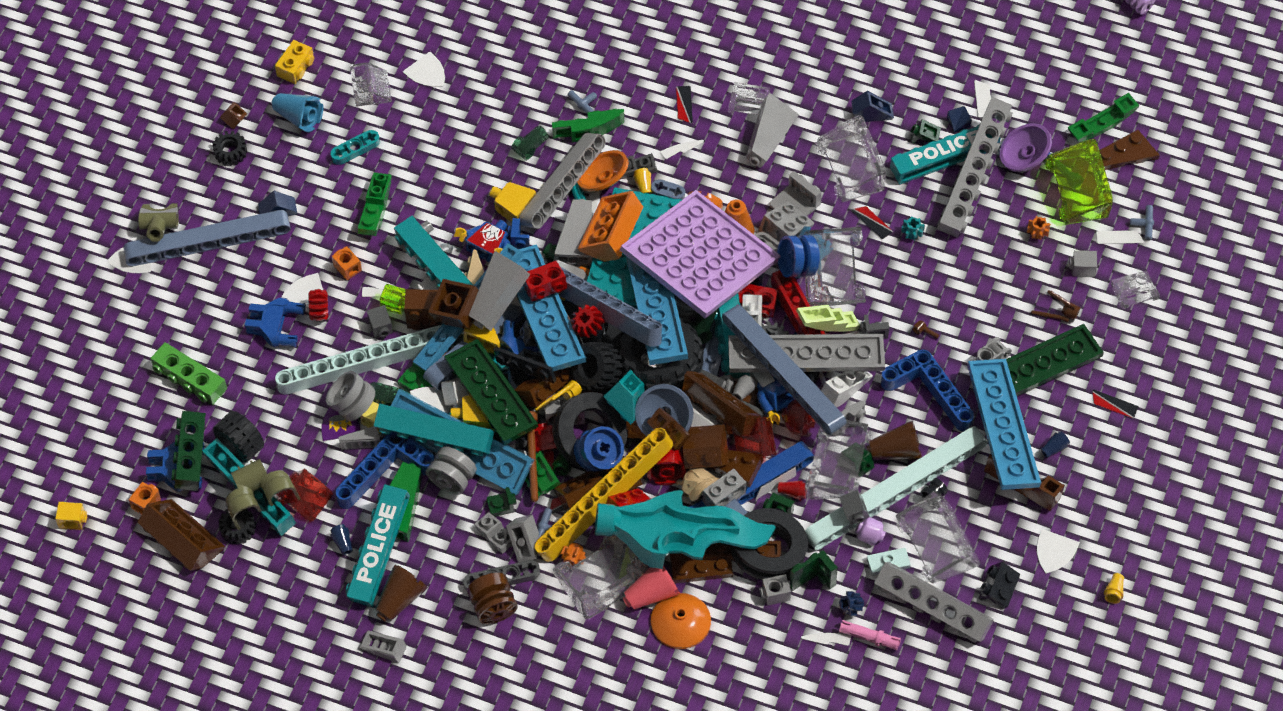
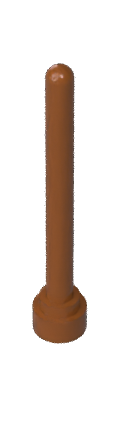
M530 411L532 416L538 422L537 412ZM532 430L527 433L528 456L535 459L529 470L530 497L532 502H537L538 482L535 431Z

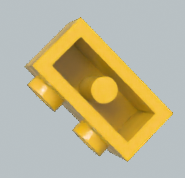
M293 40L275 65L277 77L296 84L304 76L307 67L311 66L314 61L312 47Z

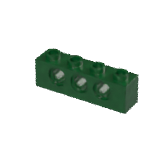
M182 411L181 418H177L176 429L180 431L179 435H175L174 446L178 447V452H174L173 463L176 464V469H172L171 481H175V489L198 491L206 413ZM183 466H188L190 469H185Z

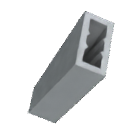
M771 93L761 103L746 158L751 164L759 168L767 162L799 115Z
M573 199L555 250L554 261L559 260L573 266H591L593 257L580 252L578 247L592 219V200Z
M496 251L491 258L469 313V316L475 320L473 324L481 330L484 327L490 331L494 328L530 276V273L523 267Z

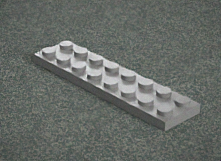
M883 334L769 335L803 372L885 371ZM728 335L729 373L769 372L736 335Z

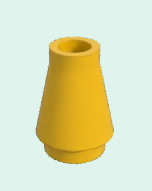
M647 168L635 170L633 179L639 191L652 194L651 173Z
M1114 573L1104 590L1105 600L1109 603L1117 604L1123 599L1124 576L1122 574Z

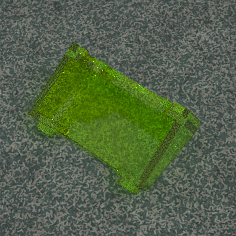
M1085 140L1049 154L1047 159H1045V167L1055 175L1062 199L1059 216L1060 219L1064 220V224L1069 225L1108 218L1113 205V197L1096 140Z

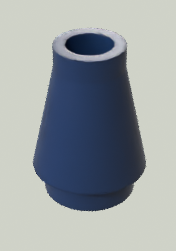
M1062 431L1055 432L1040 450L1046 458H1049L1068 448L1067 445L1070 444V440Z
M344 524L333 527L330 530V537L342 555L350 554L353 549L349 529Z

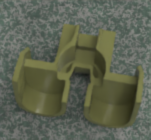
M260 459L254 462L251 460L250 464L242 468L237 467L238 470L231 472L238 489L227 495L226 507L238 530L241 528L235 518L236 514L249 507H255L259 512L261 511L253 494V491L258 488L263 489L270 506H273L272 497L287 489H291L297 499L300 500L299 494L286 472L276 470L267 474Z

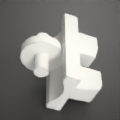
M743 294L742 307L762 327V295Z

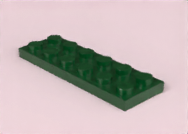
M1081 324L1009 357L1006 361L1016 396L1103 357L1104 352L1085 324Z
M478 339L444 356L445 362L504 445L538 428L535 418Z

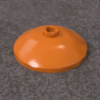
M618 150L600 153L577 181L581 189L590 192H598L610 188L626 173L629 164L628 158L623 152Z
M680 593L675 597L659 601L651 614V628L655 637L670 648L688 649L701 643L710 631L711 615L709 609L702 600L690 594ZM683 613L684 616L680 617L678 614Z

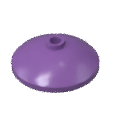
M1036 123L1017 127L1007 135L1001 145V162L1007 169L1015 172L1033 169L1050 152L1052 146L1051 134L1044 126Z

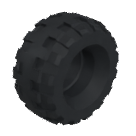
M680 318L688 359L673 361L664 367H650L644 364L643 361L648 357L645 344L622 331L615 345V349L619 351L618 355H621L622 358L620 363L623 365V368L621 367L620 369L622 374L619 376V379L632 370L644 383V392L650 387L659 384L673 385L682 390L685 373L687 371L701 372L704 362L703 347L697 331Z

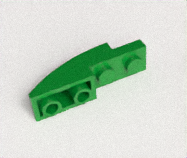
M624 109L597 110L587 112L588 118L586 119L578 118L575 120L552 122L553 138L571 137L573 143L578 142L585 133L604 135L625 122Z
M373 173L365 197L366 204L358 225V234L376 236L378 229H381L392 175Z

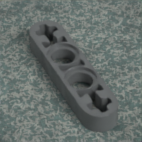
M527 560L470 573L464 577V589L467 591L471 580H476L483 575L496 572L506 575L509 571H515L517 573L515 578L510 579L506 577L509 585L532 581L539 577L540 567L536 561ZM532 567L534 573H530L528 568ZM520 569H522L523 576H520Z

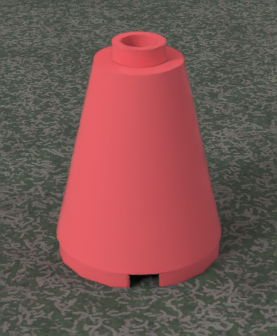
M663 565V569L650 567L624 592L625 597H623V600L628 608L632 606L635 610L675 597L680 592Z

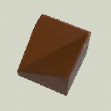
M233 102L220 118L234 129L247 115V112Z

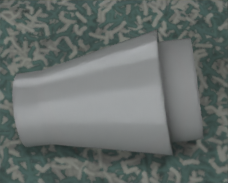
M747 375L740 377L737 380L732 395L742 401L754 391V379Z

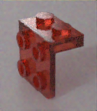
M304 468L298 472L294 471L289 476L299 494L300 500L297 499L291 489L283 490L276 495L278 496L277 500L282 505L288 504L307 521L312 522L330 500L333 492Z

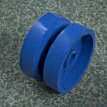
M793 235L783 236L780 239L777 253L780 255L778 266L784 277L815 275L820 262V252L816 239L812 235H799L798 237Z
M600 426L585 431L577 438L574 445L576 461L583 469L589 472H600L615 467L621 461L624 454V444L621 436L610 427Z

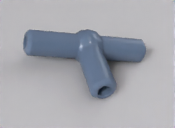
M573 90L568 92V96L577 104L578 108L586 113L594 111L588 104L597 98L595 92L590 93L583 99Z
M1152 205L1146 206L1145 219H1130L1131 226H1145L1146 240L1152 239L1154 225Z
M550 508L544 509L541 521L537 525L539 538L553 526L548 524L552 513Z

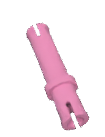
M845 620L842 621L839 629L840 633L875 643L876 646L882 645L894 650H898L901 638L885 634L882 630H872Z

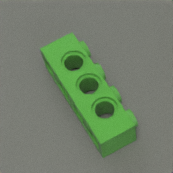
M166 342L150 358L152 368L156 373L167 376L172 383H178L186 392L194 393L204 403L208 402L214 405L227 390L224 378Z

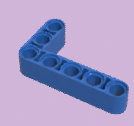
M919 350L885 367V371H882L881 386L884 390H895L920 377L959 431L964 432L972 427L973 411L929 351Z
M390 432V435L387 434L337 487L336 498L338 505L343 509L351 508L397 458L405 463L417 465L421 469V474L427 475L426 470L430 463L434 461V455L410 437L404 439L397 437L398 433Z

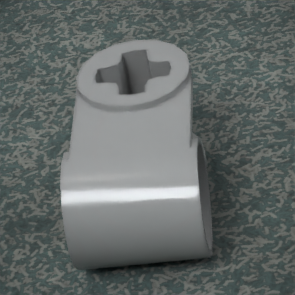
M995 337L978 350L976 361L983 359H1007L1012 350L1006 348L1000 342L1001 339L999 337Z

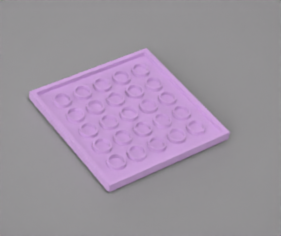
M697 190L621 245L620 248L623 254L704 318L712 314L777 263L780 258L777 252Z

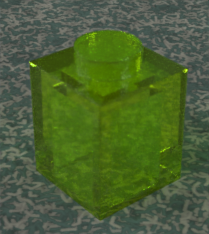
M386 284L379 299L380 306L385 305L387 311L402 315L405 306L406 289Z

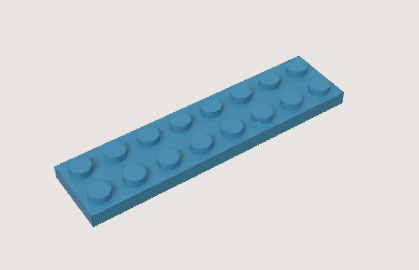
M537 244L518 249L524 255L517 264L526 271L545 265ZM522 286L516 296L545 365L552 367L553 371L586 362L584 352L572 329L571 322L558 293L532 302Z
M626 256L637 310L662 324L661 344L659 346L645 345L649 365L688 359L674 293Z
M1006 359L968 361V371L1001 490L1040 487V476Z
M398 389L391 404L393 407L464 423L401 389ZM409 436L414 441L416 440V437ZM493 438L490 453H483L482 457L471 454L472 450L464 449V452H462L475 463L477 467L475 474L504 489L509 487L510 492L515 493V495L519 494L535 460L508 445H504L495 438ZM427 440V443L416 441L436 453L442 448L435 446L433 441Z

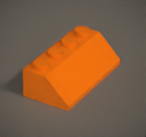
M633 191L601 198L578 247L580 252L604 262L620 259L622 256L620 251L621 245L629 240L643 209V205Z

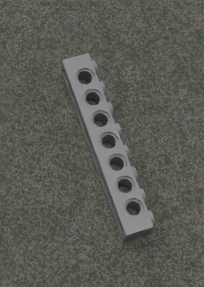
M991 97L937 230L957 238L960 232L964 233L968 224L965 222L967 216L970 217L974 210V206H971L973 200H978L981 192L978 190L979 185H984L987 175L984 173L986 169L990 170L994 159H991L993 153L996 154L1000 144L997 141L999 137L1003 138L1007 129L1004 127L1005 122L1009 123L1013 112H1010L1011 104ZM995 118L999 120L1000 123H996L992 119ZM985 134H990L993 138H988ZM979 150H984L987 154H982ZM973 165H977L980 170L974 169ZM966 181H971L974 185L970 186ZM959 197H965L967 201L964 202ZM953 213H959L961 217H955Z

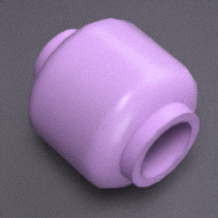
M871 517L857 524L855 529L858 540L871 546L875 545L878 541L882 542L886 531H883L884 525L882 522Z

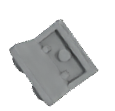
M793 171L789 175L788 186L770 201V207L775 209L786 202H790L808 216L821 205L822 192L817 186L809 183L803 175Z

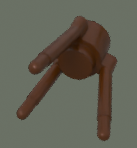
M1048 290V294L1065 304L1061 312L1064 316L1031 311V314L1059 319L1068 323L1070 319L1075 321L1081 307Z

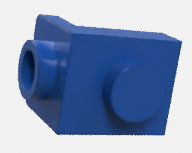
M513 218L512 225L508 226V236L511 238V245L518 249L529 247L530 236L520 234V218Z

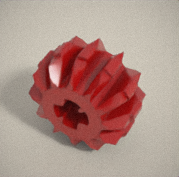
M321 289L310 290L308 293L309 318L316 321L327 320V291Z
M585 305L584 309L578 307L579 312H573L575 318L571 319L572 329L580 337L590 338L591 334L597 336L596 331L602 330L600 325L605 323L602 318V312L598 311L595 306Z

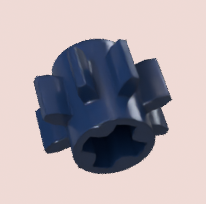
M846 591V596H841L839 607L843 610V614L857 616V611H863L864 600L860 597V593Z

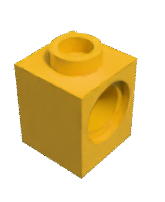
M59 502L55 518L58 528L82 530L83 523L87 521V511L84 510L83 504Z

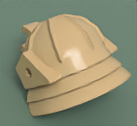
M693 468L685 474L682 481H678L676 484L682 486L683 495L686 498L689 497L691 501H696L703 494L705 488L720 478L713 476L704 468Z

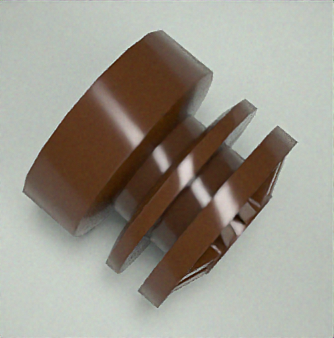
M496 572L483 575L474 580L467 588V594L471 604L474 605L478 621L482 624H494L503 621L514 614L518 608L514 594L510 591L509 582L503 573Z

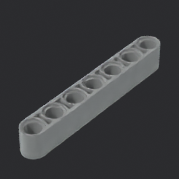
M585 133L520 214L519 218L522 227L539 229L544 225L605 147L606 141L603 135Z

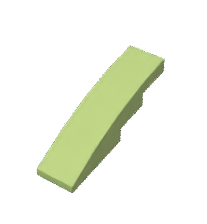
M829 305L802 307L796 310L804 326L810 328L844 332L857 331L860 327L852 311L842 312L841 308L831 309Z

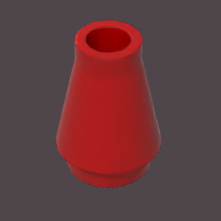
M803 481L779 482L778 484L779 494H784L801 500V498L805 499L807 496L808 484L803 483Z

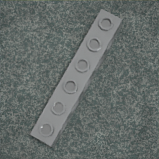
M891 562L884 563L874 584L879 586L878 589L886 594L891 592L896 595L895 599L904 604L907 602L914 605V610L920 613H924V611L929 613L932 620L938 623L943 621L949 624L948 628L957 633L959 631L965 633V637L975 643L984 640L994 621L988 615ZM897 578L902 581L900 589L894 586V581ZM913 588H917L920 592V596L917 599L913 598L911 594ZM932 597L937 600L935 609L929 605V600ZM949 607L955 611L953 618L947 616L946 611ZM966 617L972 619L973 624L970 628L964 625Z

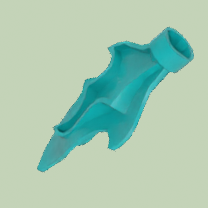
M682 490L664 493L645 502L617 507L614 504L598 503L595 519V535H616L628 545L641 562L651 568L663 569L665 556L669 553H682L692 559L702 560L705 550L714 543L756 549L767 544L775 531V525L757 523L725 506L699 508L683 506Z

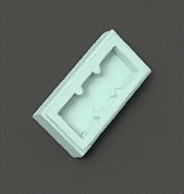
M906 548L867 555V562L872 576L879 575L885 562H891L902 569H908L911 566Z

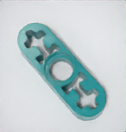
M368 130L334 147L331 150L332 162L336 165H342L376 148L380 144L378 132ZM355 144L360 146L358 150L350 149Z

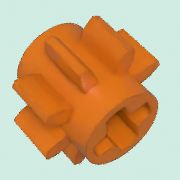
M1036 216L1034 220H1029L1027 233H1031L1032 239L1041 240L1044 236L1048 237L1051 224L1046 222V218Z
M571 543L569 547H563L561 559H564L563 563L566 566L576 568L578 563L583 565L586 552H583L584 548L581 545Z

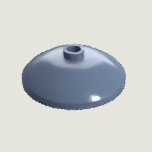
M659 384L650 387L640 396L635 408V417L638 427L644 435L648 436L654 430L647 421L658 408L663 410L668 408L670 410L669 415L688 432L693 422L694 412L689 397L681 389L669 384Z

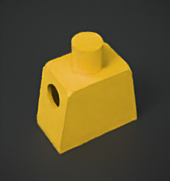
M508 182L502 190L494 186L489 193V196L495 199V210L510 222H512L513 218L520 217L522 211L536 195L535 190Z
M469 395L462 397V408H451V416L463 419L464 423L493 430Z

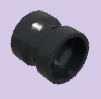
M934 478L928 487H924L921 490L920 494L928 504L934 506L939 501V497H943L948 493V489L940 479Z

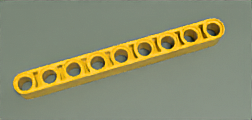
M657 428L653 430L536 541L535 550L544 561L551 562L561 554L564 546L569 547L595 522L598 503L606 504L608 496L627 492L671 450L673 441L665 429Z

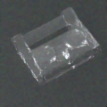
M734 82L728 112L734 113L735 111L758 115L760 108L736 105V102L761 106L762 101L770 93V88Z
M1147 270L1111 280V286L1122 309L1148 300H1159L1160 298L1159 292L1155 289ZM1148 291V293L1141 294V295H1138V296H1134V297H1131V298H1127V296H1131V295H1134V294H1138V293H1142V292Z

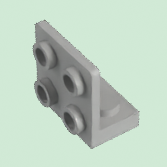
M786 202L763 216L758 231L765 232L780 242L783 236L799 235L804 226L813 227L814 222L790 202Z

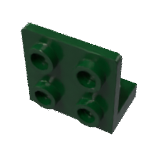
M824 550L819 553H813L807 561L802 564L798 563L792 568L790 589L794 591L818 576L819 581L823 585L826 584L829 589H832L836 586L838 567Z

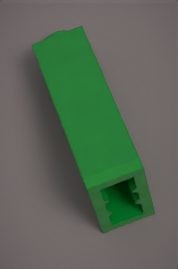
M402 462L390 486L407 490L410 494L396 537L409 542L422 475L421 469L417 465Z

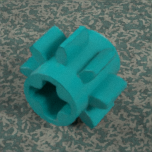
M911 216L908 220H903L901 232L906 234V239L909 238L915 241L916 238L923 236L925 224H921L920 218Z

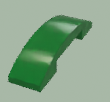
M1127 93L1114 100L1111 107L1086 121L1084 119L1070 125L1068 130L1078 142L1089 140L1124 121L1139 108V104L1130 93Z

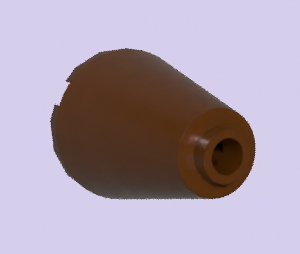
M909 421L870 440V445H866L867 451L871 453L874 460H912L922 458L913 421Z
M395 564L375 608L378 612L376 616L384 622L387 619L392 621L425 592L428 587L421 580L417 582L418 580L412 573Z

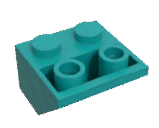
M630 370L604 395L607 403L614 407L620 413L621 418L628 421L630 425L636 420L635 408L638 399L644 393V383Z

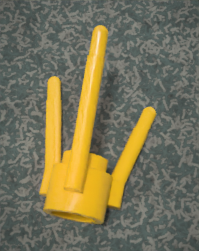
M571 380L559 392L545 400L535 410L538 411L561 395L566 400L577 396L582 392V388L576 381Z

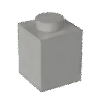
M1074 250L1073 257L1069 258V269H1072V276L1095 277L1097 251Z

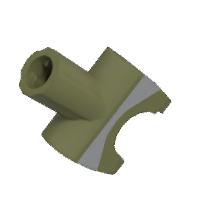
M171 203L164 209H154L150 207V204H143L138 218L139 229H147V237L153 242H158L163 238L165 229H178L179 214L177 203Z

